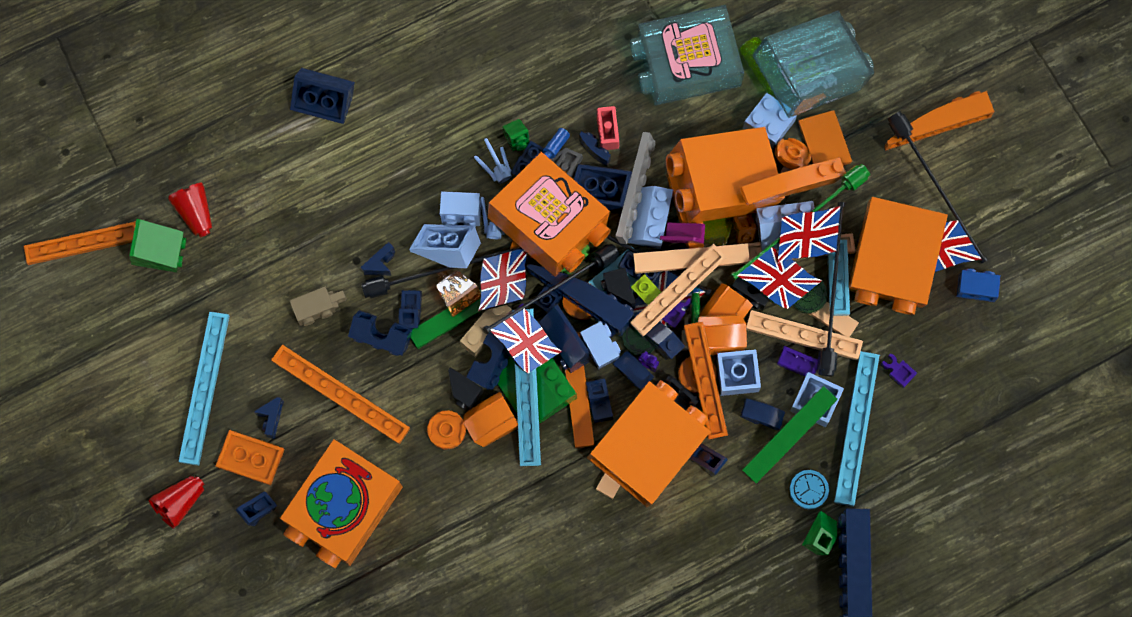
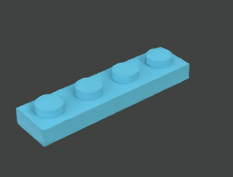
M840 240L834 316H849L847 240ZM835 252L828 254L829 308L831 306Z

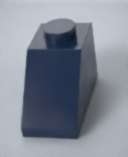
M660 321L644 335L665 360L672 359L685 347L674 332Z

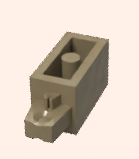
M325 286L292 299L290 303L299 325L308 326L313 324L314 320L318 318L325 319L332 316V313L336 312L335 309L339 307L338 304L347 299L344 291L333 293V291L328 292Z

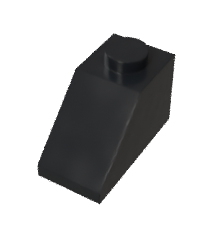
M626 268L603 273V280L600 281L603 292L607 291V294H613L622 305L627 304L632 309H636V302Z
M450 367L448 372L453 397L456 401L455 405L463 410L466 408L471 410L482 395L483 388Z

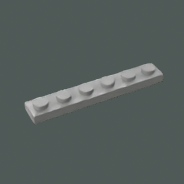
M647 132L642 133L616 232V238L622 244H627L628 239L632 237V224L637 218L636 208L642 199L641 189L646 183L645 174L651 164V151L655 149V140Z

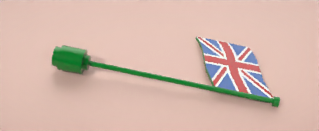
M863 164L855 165L841 177V184L843 186L811 212H817L844 189L855 191L868 180L870 176L868 169ZM777 238L737 272H732L730 275L734 280L739 277L750 283L773 303L788 309L822 280L807 273L792 259L777 264L778 250L773 248L779 242V238Z

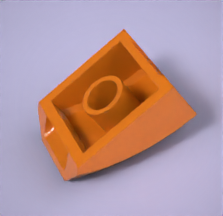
M721 283L701 311L700 316L741 315L745 319L753 305L748 299L741 296L728 285Z
M706 315L698 318V322L703 321L710 355L744 351L746 349V322L741 315Z
M500 392L484 400L464 415L463 423L475 443L482 447L518 429V423Z

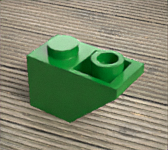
M520 119L502 126L503 133L512 151H520L527 147L529 144V132Z
M819 511L802 545L816 555H828L837 539V521L824 512Z

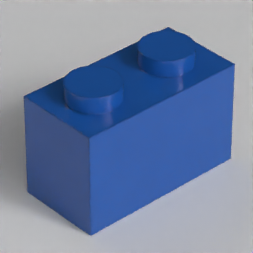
M974 269L962 270L958 277L956 297L995 302L999 296L1001 275H995L991 271L979 273Z

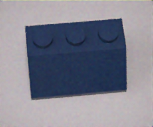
M301 68L294 77L290 110L344 124L352 101L355 82Z
M558 305L554 306L539 324L551 342L562 351L558 354L561 358L559 363L564 370L568 369L572 373L590 362V354Z

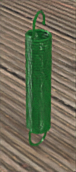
M692 290L691 323L698 322L700 317V290L699 293H693Z

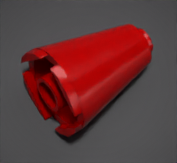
M202 182L190 185L189 188L178 190L168 196L171 205L195 236L199 235L201 238L210 234L209 230L212 229L205 187Z
M190 476L153 495L148 501L153 510L163 517L162 520L174 529L180 524L203 493L204 483L198 476L195 478Z

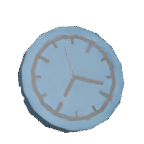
M804 470L796 474L792 479L789 487L790 496L793 502L800 507L815 509L821 506L828 497V482L819 472Z

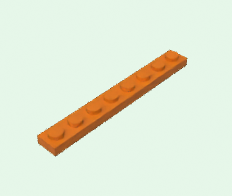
M281 345L271 361L399 445L410 430L409 426L284 345Z

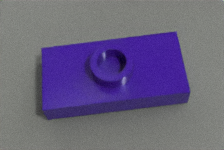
M784 346L777 365L806 377L808 372L815 375L818 360Z

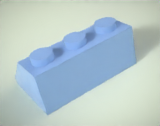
M658 186L642 187V199L636 208L637 218L633 221L632 237L628 239V243L661 250L663 241L660 240V236H664L673 190Z
M813 201L757 208L755 221L761 250L763 251L780 237L781 218L795 213L811 212L815 208ZM779 242L773 247L776 250L779 249Z

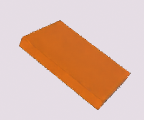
M834 110L798 121L809 154L811 152L812 164L840 158L843 165L852 163Z
M229 430L215 466L271 486L285 449Z

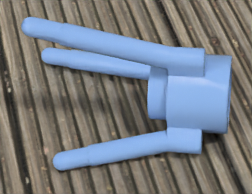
M485 138L484 141L497 165L493 169L494 173L478 156H474V159L486 170L494 182L503 183L512 177V170L509 167L504 148L500 147L504 164H500L491 144Z
M481 197L484 234H487L486 238L501 239V235H505V233L493 222H489L488 225L484 197Z

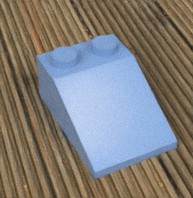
M424 224L410 247V252L450 268H467L481 242L475 226Z

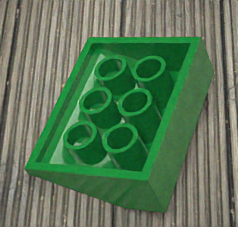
M509 356L508 364L502 370L497 385L517 412L515 362ZM553 358L536 368L539 424L577 399V393Z

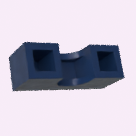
M360 310L353 316L348 337L353 338L358 343L370 344L375 349L387 350L392 355L402 356L406 352L413 329L394 323L388 334H382L375 326L377 316Z
M489 333L483 343L492 350L490 361L484 363L474 360L466 378L484 388L493 390L499 383L500 374L507 366L510 355L504 346Z

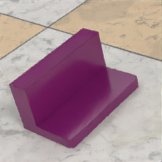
M667 223L666 236H660V240L671 243L704 244L705 224Z

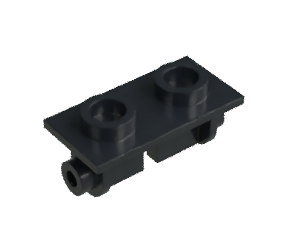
M672 375L667 377L665 383L671 386L678 394L674 402L685 411L690 405L695 407L700 402L697 396L687 390Z

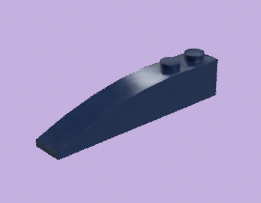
M531 264L527 266L528 273L549 288L570 276L560 272L554 277L544 267ZM575 277L554 290L599 322L601 321L602 324H607L608 328L620 336L623 335L630 322L635 318L634 310L627 304L622 305L613 294L608 293L607 295L598 288Z

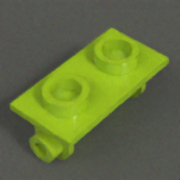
M645 274L631 286L633 291L647 305L662 293Z

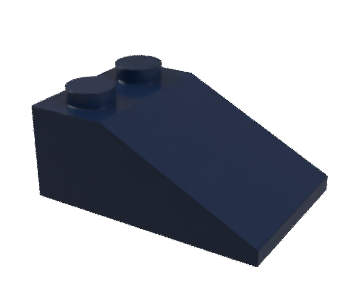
M578 164L574 180L611 213L621 214L632 172Z

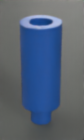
M559 128L543 149V153L549 159H553L569 139V132Z

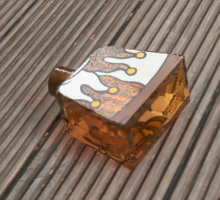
M442 271L438 275L440 282L436 285V288L452 317L481 297L478 286L461 272L455 271L449 275L447 271Z

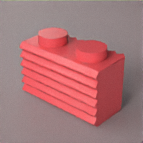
M615 107L598 108L596 117L600 147L606 150L619 149Z

